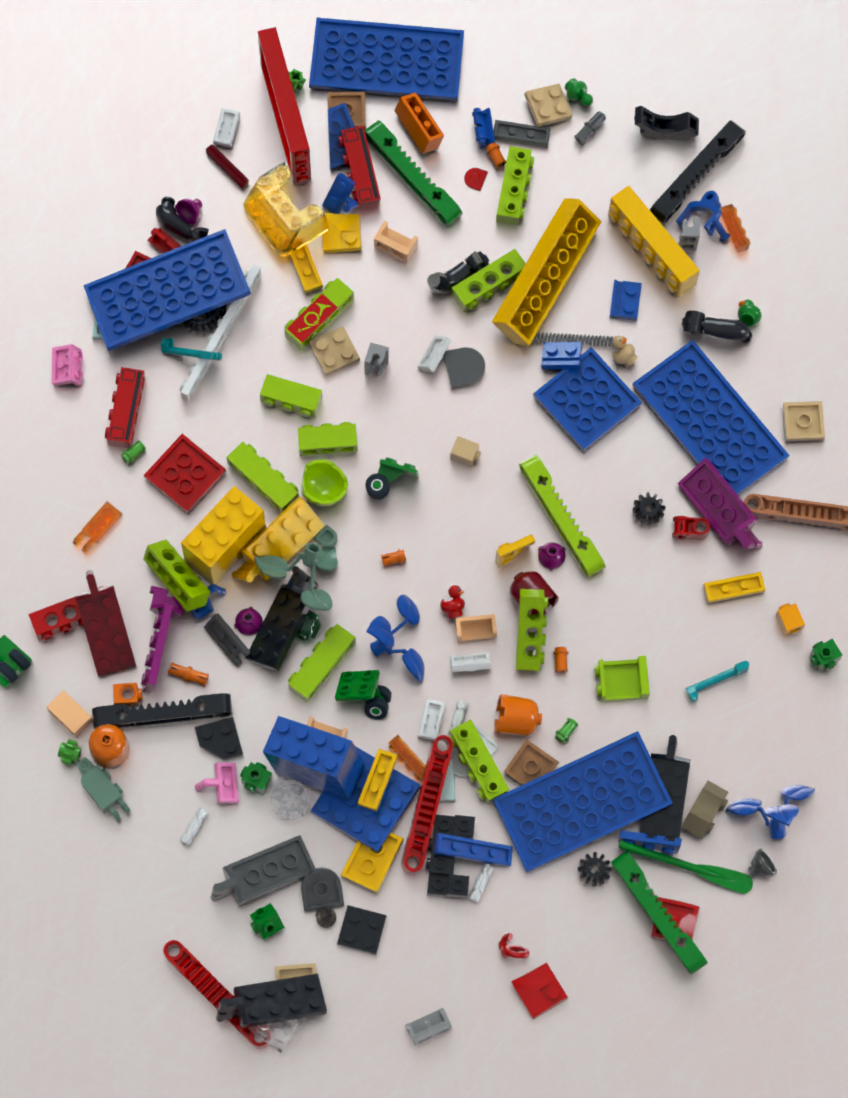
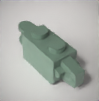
M86 757L76 764L82 774V787L103 814L109 811L116 821L120 820L119 813L113 808L118 803L124 812L129 813L131 811L123 801L122 789L117 783L112 784L109 780L111 775L105 768L101 769L98 765L95 766Z

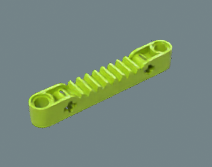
M534 455L520 463L519 467L522 474L585 575L590 577L606 568L601 555L588 537L583 536V531H579V525H574L575 518H571V512H566L567 505L562 506L563 499H559V493H554L555 486H551V475L538 455Z

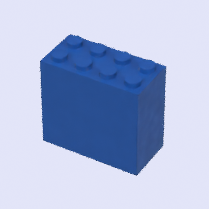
M278 716L263 750L265 757L278 776L350 800L365 765L351 740Z

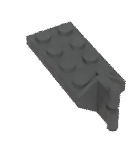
M301 835L224 866L223 873L226 881L214 884L211 900L217 901L222 897L232 894L237 904L241 905L303 879L309 871L315 869V866Z

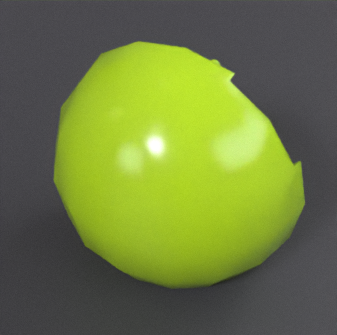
M314 460L305 465L301 485V494L311 504L320 507L331 506L343 498L348 488V480L343 471L334 462Z

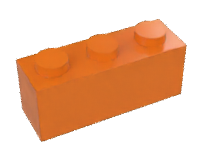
M417 93L400 97L394 111L422 154L438 149L444 134Z

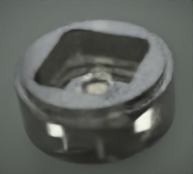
M328 906L319 908L315 915L317 923L323 928L333 926L337 918L334 910Z

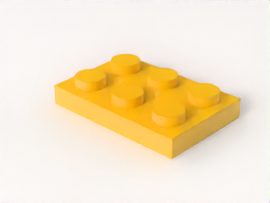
M390 833L378 853L357 841L341 873V877L378 893L404 839Z

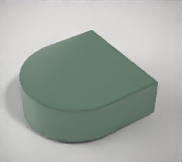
M326 525L315 536L314 541L323 548H331L337 543V534L331 527Z

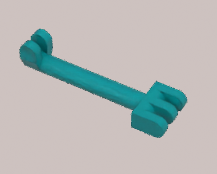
M162 338L161 340L162 353L220 361L222 359L221 353L173 347V339Z
M742 661L735 664L731 669L687 687L686 691L692 702L698 700L697 691L734 675L739 676L746 673L749 669V662Z

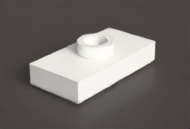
M221 109L213 144L232 147L240 118L239 111Z
M434 336L417 368L425 372H434L451 340L444 336Z
M489 653L450 656L452 672H473L481 669H491Z
M426 699L418 738L433 741L439 736L446 706L445 702Z

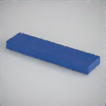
M437 833L434 854L510 867L513 846Z

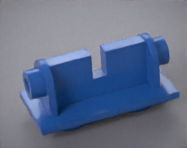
M474 108L472 116L474 124L477 125L475 127L476 142L480 145V149H483L495 142L490 108L481 111V108Z

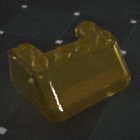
M285 162L260 176L243 203L245 213L280 256L291 254L329 230L326 214L318 205L311 204L299 211L280 187L291 178V170Z

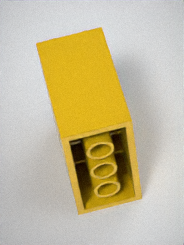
M233 486L181 542L184 560L188 566L210 585H217L243 557L241 550L266 528L264 510L237 487Z

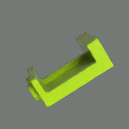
M638 656V659L619 661H603V659H599L598 665L594 666L595 677H599V684H596L597 696L601 697V702L649 698L646 656Z

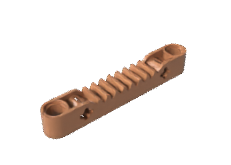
M749 494L744 500V503L757 519L770 521L787 520L788 522H802L805 525L809 523L812 526L834 527L835 529L839 528L848 531V506L761 494ZM748 503H755L757 508H750Z

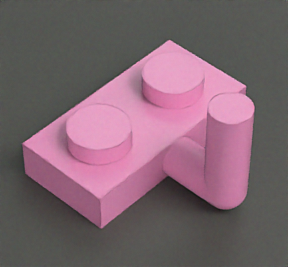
M215 763V779H204L195 785L196 791H201L206 787H216L217 803L236 804L239 802L236 763Z

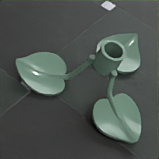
M308 543L304 553H299V556L289 567L287 562L278 556H255L254 560L258 569L266 576L276 579L285 578L287 575L286 571H291L302 559L303 564L312 567L310 591L302 592L301 601L305 606L314 610H331L333 604L330 595L321 589L314 590L315 567L324 571H331L337 567L336 547L321 548L315 543Z

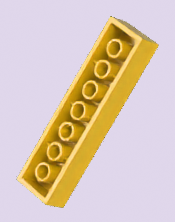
M564 198L492 320V323L514 344H531L602 222L580 199Z

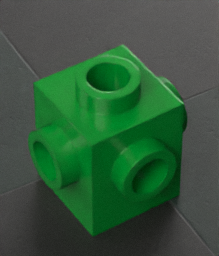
M832 638L825 643L820 641L812 646L813 649L809 658L812 665L818 667L819 671L823 669L830 670L837 665L836 662L843 655Z
M250 762L248 767L245 766L240 777H242L241 781L246 790L253 793L256 790L264 794L273 777L272 772L266 770L267 767L259 762H256V764Z
M271 903L250 914L253 921L250 925L254 933H259L263 940L285 928Z

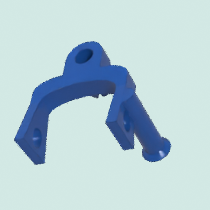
M715 191L706 192L700 201L690 202L676 220V223L682 230V221L686 218L688 223L691 213L695 211L710 212L713 215L703 226L708 235L712 236L716 229L720 236V241L725 242L730 238V234L726 233L719 221L722 215L720 210L721 203Z

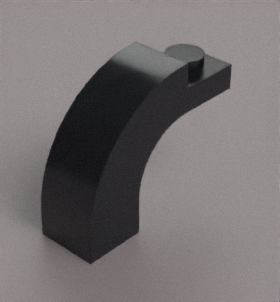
M643 106L635 107V125L640 127V133L656 139L680 140L699 135V118L689 112L664 116L655 114Z

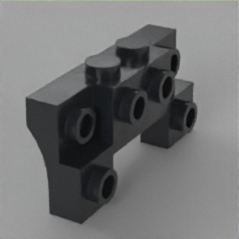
M436 815L433 838H430L427 849L431 850V858L426 859L425 869L429 870L427 896L467 898L469 876L453 875L455 858L434 854L437 833L473 839L475 817Z

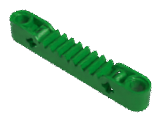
M377 120L365 129L367 141L444 225L448 226L462 215L460 207L447 192L440 187H436L435 183L431 184V178H426V173H421L420 167L416 168V162H411L410 156L406 157V151L401 152V146H397L396 137L380 120Z
M625 851L612 860L611 864L687 971L692 975L708 964L690 936L682 932L676 921H673L671 914L664 908L663 903L659 901L658 896L654 894L653 889H650L643 871L630 853ZM636 877V879H639V882L636 883L632 879ZM682 941V943H685L686 946H679V942Z

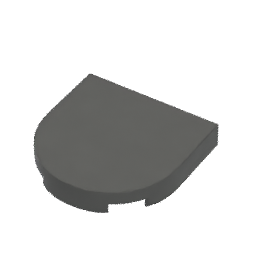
M463 347L448 350L444 353L451 389L473 385L483 376L485 361L477 350Z
M319 867L312 869L304 876L301 883L304 911L344 905L341 881L334 871Z

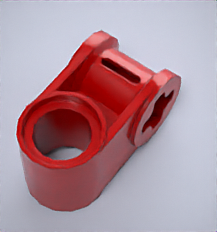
M673 517L675 524L672 538L679 540H704L707 538L710 524L705 518ZM703 526L706 530L698 532L695 528Z

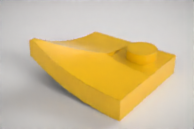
M321 212L324 254L362 251L360 214Z
M533 535L525 536L511 544L507 542L500 545L498 550H496L495 558L498 568L513 560L527 545H533L535 543Z

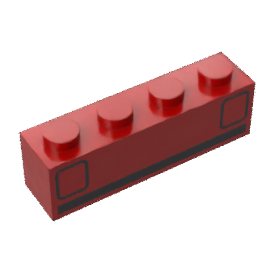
M364 126L341 130V136H338L340 147H344L345 154L342 156L344 165H348L349 168L347 177L356 183L353 188L354 191L351 192L352 199L357 201L358 206L380 202V193Z
M121 367L120 373L116 375L115 384L118 386L117 391H113L112 402L114 406L113 409L109 410L108 420L111 422L110 427H106L105 438L109 446L130 448L133 444L146 378L144 370Z

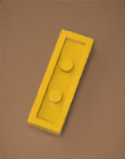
M304 236L286 241V247L305 294L323 288Z
M761 572L703 584L708 603L766 591Z
M378 749L358 800V806L377 812L398 759L397 754Z

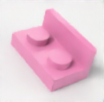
M73 344L52 348V384L54 386L70 383L77 386L82 385L83 353L80 348Z

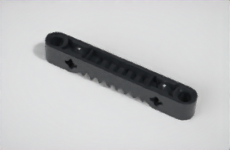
M730 120L653 204L650 211L660 223L666 224L680 209L682 200L686 199L687 193L690 194L692 188L695 189L696 183H700L701 178H705L706 172L709 173L711 167L714 168L715 162H719L721 158L728 156L746 134L743 128Z
M228 693L200 695L193 699L192 702L188 699L185 705L180 700L178 705L172 701L170 706L164 702L162 707L156 703L154 708L149 703L146 709L140 704L138 710H136L134 705L130 709L125 704L99 706L92 709L94 729L105 724L114 725L120 729L222 718L232 715L231 695ZM201 704H204L203 711L199 709ZM121 713H125L124 719H120Z

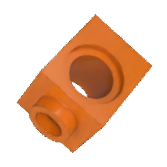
M137 683L113 684L114 705L125 704L129 707H132V705L139 707V700L143 699L142 688L138 689ZM130 691L133 693L130 699L123 698L125 692Z

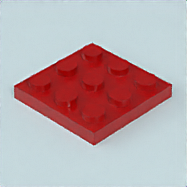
M182 433L144 474V478L188 514L224 475L226 469Z

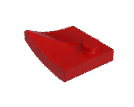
M658 897L659 901L663 903L664 908L671 914L673 921H676L682 932L688 934L693 940L700 907ZM653 923L651 937L665 940Z
M547 962L511 981L533 1019L568 999Z

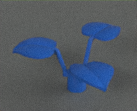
M400 595L397 598V608L405 618L404 621L391 631V625L388 620L383 616H378L372 620L366 632L377 639L370 643L371 651L375 656L378 657L386 652L388 655L403 653L402 659L405 666L421 683L424 677V662L419 653L412 648L408 649V651L406 649L392 650L394 646L393 634L407 624L408 621L415 626L420 619L416 604L408 596Z
M805 785L787 786L781 791V795L786 797L784 805L769 807L764 811L760 807L762 805L760 800L743 798L731 803L726 808V812L750 815L760 811L765 820V825L769 826L770 837L772 839H781L786 836L785 825L790 826L792 820L799 813V807L788 804L791 799L800 801L808 798L815 792V788Z

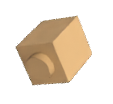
M457 436L450 453V459L472 467L474 462H478L481 455L479 444Z

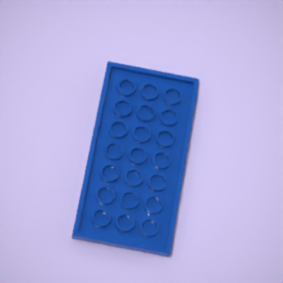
M316 17L309 88L406 96L416 92L419 98L458 101L464 30Z
M226 229L83 285L108 351L251 295Z
M691 340L633 382L632 386L693 460L699 464L704 458H708L738 495L790 456L694 340Z
M638 731L493 799L527 872L673 804Z

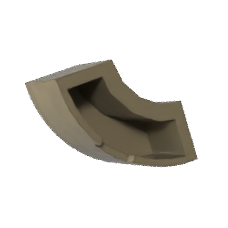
M708 780L681 827L701 839L705 833L710 834L715 825L712 821L718 810L723 811L728 803V800L725 798L729 792Z

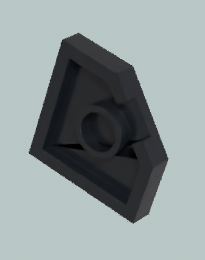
M233 717L195 727L201 749L214 754L223 761L243 756Z

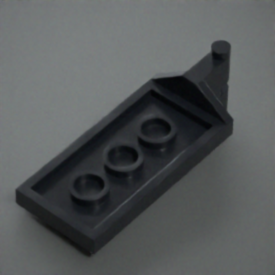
M298 566L292 568L293 574L288 584L281 585L249 649L250 654L245 657L248 661L279 671L310 609L301 601V595L304 591H310L311 577ZM314 580V589H316L318 583Z
M675 735L669 737L667 755L651 753V759L673 804L641 819L639 833L647 834L648 838L657 835L665 836L668 841H675V838H680L691 759L676 756L678 741Z
M317 973L234 987V998H222L220 1000L216 1020L222 1022L223 1020L238 1018L241 1027L245 1028L326 1014L327 1008L319 975Z

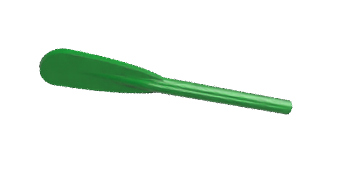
M621 840L619 842L618 848L692 871L698 876L734 892L746 894L753 887L752 878L745 873L711 865H696Z

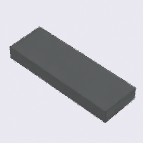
M495 120V140L548 148L551 128Z

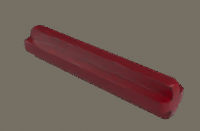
M211 144L206 148V153L241 188H245L249 184V179L214 145Z

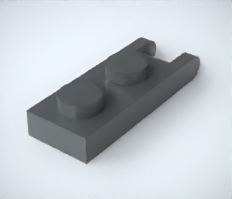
M219 613L213 615L204 626V629L236 666H240L242 660L238 657L240 653L244 656L250 654V650Z

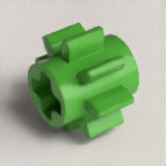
M295 68L289 72L294 92L297 89L301 91L306 81L303 78V72L295 70Z
M68 739L67 743H61L58 757L62 758V763L71 765L72 761L78 762L82 748L77 747V741Z

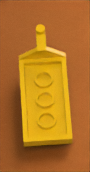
M298 497L241 550L245 563L232 573V577L252 582L254 577L259 575L263 580L267 581L271 577L266 576L258 569L254 560L255 556H278L288 562L325 525L302 497Z

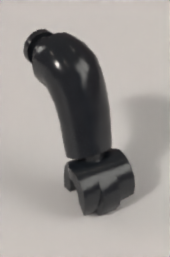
M162 198L161 205L156 208V217L161 225L186 241L190 239L189 243L208 236L209 229L203 227L193 229L192 226L176 214L174 208L175 200L173 198Z
M474 251L464 259L466 264L462 261L445 272L431 274L427 279V283L433 292L447 294L452 291V287L472 275L471 271L475 274L489 265L490 260L481 251Z
M694 310L687 311L685 317L682 318L681 325L684 331L691 332L692 335H701L704 330L706 335L736 342L741 341L745 344L752 339V332L748 324L741 320L705 318L704 313Z

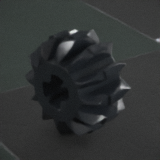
M649 492L646 493V497L640 494L639 500H634L633 503L635 507H633L632 512L637 513L635 520L641 518V524L648 521L649 526L652 525V520L655 523H659V518L664 517L663 511L666 509V506L661 505L663 499L656 500L657 494L650 497ZM647 506H648V507H651V508H650V510L652 509L651 512L647 511V510H648V509H646Z
M594 852L593 858L586 854V860L580 859L579 863L582 866L578 867L577 871L583 872L579 876L580 879L587 878L585 881L586 885L593 881L592 886L596 887L597 881L600 885H604L603 878L606 880L610 879L607 873L612 872V868L606 867L610 864V860L603 862L604 854L597 858V852ZM597 866L598 870L595 873H592V868Z

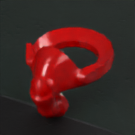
M511 933L502 936L498 944L504 958L508 956L513 958L529 957L530 952L525 947L507 944V941L510 942L513 938Z

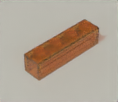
M733 204L721 207L722 217L737 253L748 250L750 240L746 238V231L741 226L742 221L737 216L736 207Z
M399 735L395 736L388 742L389 750L392 753L395 752L398 755V760L406 764V769L414 773V778L422 782L425 764Z

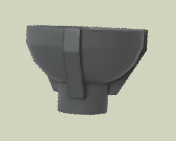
M762 849L757 850L752 859L751 866L748 867L750 874L754 878L758 875L766 877L775 875L777 869L769 856Z

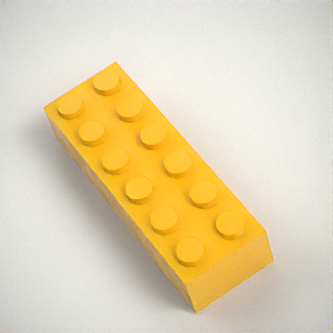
M628 185L611 197L608 211L609 218L613 223L616 222L620 226V231L625 237L628 236L633 247L637 251L640 250L644 255L643 258L646 263L655 268L657 276L665 280L668 289L679 297L695 286L700 272L699 268L632 188Z

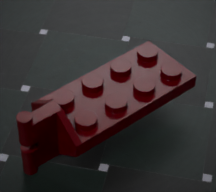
M87 570L86 579L90 591L76 595L75 598L97 675L101 676L136 666L114 585L98 588L93 571Z

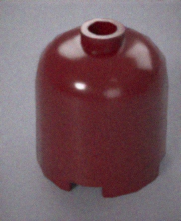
M535 571L518 573L515 575L514 581L510 586V596L518 608L520 589L544 590V597H548V607L550 605L554 607L559 599L544 578ZM531 609L528 612L530 614H536L538 611L536 609Z

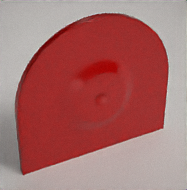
M479 168L469 169L464 176L466 185L481 191L488 171Z

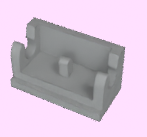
M694 217V225L692 227L687 226V219L685 218L682 223V232L679 236L678 245L683 251H696L700 238V217Z
M370 342L364 361L365 375L370 376L372 369L378 367L380 369L378 377H380L384 372L386 364L389 363V347Z
M444 1008L405 1025L414 1046L452 1029Z

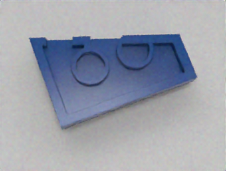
M346 103L327 110L330 169L344 164L342 155L345 154L344 147H340L338 136H341V130L354 128Z
M624 830L620 831L618 842L621 840L649 850H660L662 854L669 856L678 853L682 838L668 841L665 836L657 835L648 838V835L645 833Z

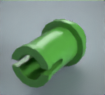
M138 440L129 449L122 451L121 458L127 464L133 463L134 459L145 451L146 448Z
M568 718L561 729L555 732L556 740L562 744L568 742L569 736L578 727V723Z

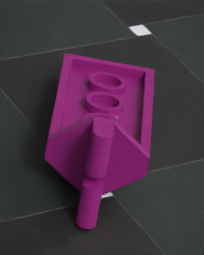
M704 458L677 483L727 545H731L739 540L744 548L762 547V542L751 531L758 519L708 458Z
M151 586L149 593L153 594L150 611L157 615L153 623V628L156 631H154L153 636L151 635L149 647L152 649L146 656L145 666L148 667L145 673H143L140 685H144L142 691L148 693L156 685L170 618L181 617L183 607L173 595L171 597L167 596V589Z

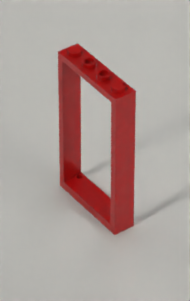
M276 27L257 31L260 65L293 184H304L311 180L310 148Z

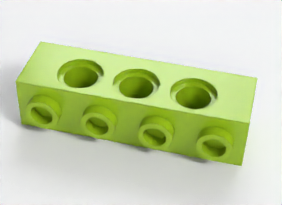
M513 249L452 287L451 295L463 312L474 310L483 300L488 301L499 290H506L518 278L526 263L516 249ZM509 270L511 273L506 275L502 271ZM491 279L494 280L495 283L488 284L486 281ZM476 289L479 293L472 294L470 291Z
M167 539L147 545L143 560L186 612L206 606L210 595L208 587L203 584L197 574L193 572Z
M520 589L516 670L540 671V664H544V652H541V646H545L546 634H542V628L547 625V616L543 615L544 609H548V597H544V590ZM531 609H536L538 612L536 614H530L528 611ZM529 628L537 629L535 632L532 633L527 631ZM528 646H534L536 649L533 651H529L526 648Z

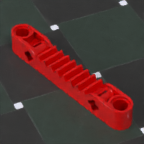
M446 735L436 737L430 746L419 796L401 860L402 868L408 873L419 871L423 867L453 750V742ZM438 741L446 743L447 748L445 751L438 749ZM410 857H414L417 860L415 868L408 866V859Z
M171 940L165 944L163 952L167 961L217 1011L222 998H234L179 941ZM177 947L180 950L179 954L174 957L170 956L169 950ZM238 1018L227 1019L256 1049H264L270 1044V1033L264 1025L242 1028ZM258 1033H263L266 1036V1039L261 1043L254 1040L255 1035Z

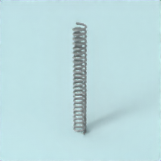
M539 332L538 335L536 333L532 342L535 341V338L536 343H538V340L542 343V339L543 342H546V338L547 342H550V338L551 342H554V337L555 342L558 340L559 342H565V340L569 342V339L570 342H573L574 338V342H577L578 339V342H582V345H584L585 341L586 346L589 340V345L591 346L593 339V345L595 346L597 339V346H599L600 341L601 346H603V342L607 346L608 341V346L610 347L611 341L613 342L614 338L613 336L606 337L605 335L603 338L601 335L599 338L598 335L594 338V335L590 337V335L586 336V334L584 336L581 334L580 337L577 334L575 338V334L571 336V334L567 335L566 333L564 335L562 333L560 336L558 333L556 336V333H554L552 336V333L548 335V332L546 334L543 332L541 335Z

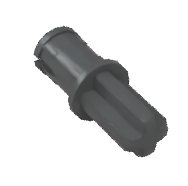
M598 111L588 122H585V126L574 136L576 141L584 144L592 133L595 134L596 129L606 119L605 114Z

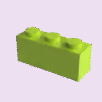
M269 374L266 375L260 392V401L270 407L274 405L279 406L287 412L296 411L304 417H316L322 399V390Z
M343 422L340 425L325 423L313 427V425H303L302 428H298L300 456L358 452L356 424L351 422Z

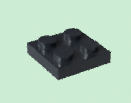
M347 905L337 945L376 955L387 915Z

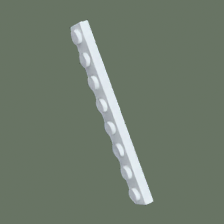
M253 265L251 270L248 269L244 275L250 292H252L261 276V268ZM249 296L227 304L226 314L222 319L219 318L218 328L215 333L212 332L207 340V347L201 351H218ZM198 358L197 364L192 365L188 380H184L180 386L182 399L189 402L212 360Z

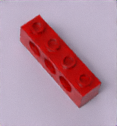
M75 597L28 614L38 641L41 639L46 641L53 638V635L61 632L64 634L70 632L73 627L83 626ZM69 612L76 613V616L72 619L66 617ZM50 619L58 620L55 625H48Z

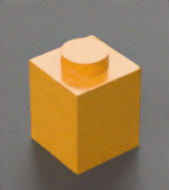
M787 603L779 607L775 616L784 636L803 630L805 623L796 603L792 605Z

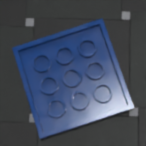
M592 347L581 355L580 369H563L533 393L534 398L583 452L642 404L639 398Z
M356 747L365 765L350 800L323 791L310 812L378 853L421 788V785L393 769L377 812L358 806V800L375 757Z

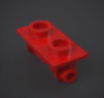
M161 227L159 229L154 228L151 231L152 236L147 240L162 254L181 247Z

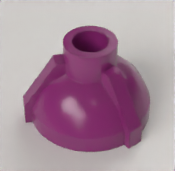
M184 198L177 202L175 209L177 214L186 223L194 225L200 217V209L203 205L197 198L194 200Z
M554 542L539 546L538 560L543 567L553 571V569L562 566L565 561V547ZM550 550H555L556 553H555V554H550L549 551H550Z
M253 607L243 609L237 614L234 627L243 635H254L258 633L263 623L262 616ZM251 616L252 619L250 621H246L245 617Z

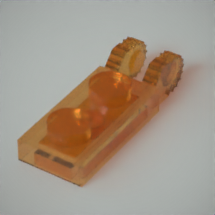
M106 501L74 538L73 544L77 546L88 536L90 539L82 548V551L87 553L122 516V513Z

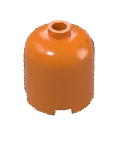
M507 694L499 695L496 711H499V719L494 720V732L529 736L536 730L537 725H541L542 713H539L536 702L523 697Z
M110 724L101 725L95 728L90 735L88 742L90 754L94 762L100 767L111 769L112 767L122 765L128 758L130 751L129 742L123 731L117 726Z

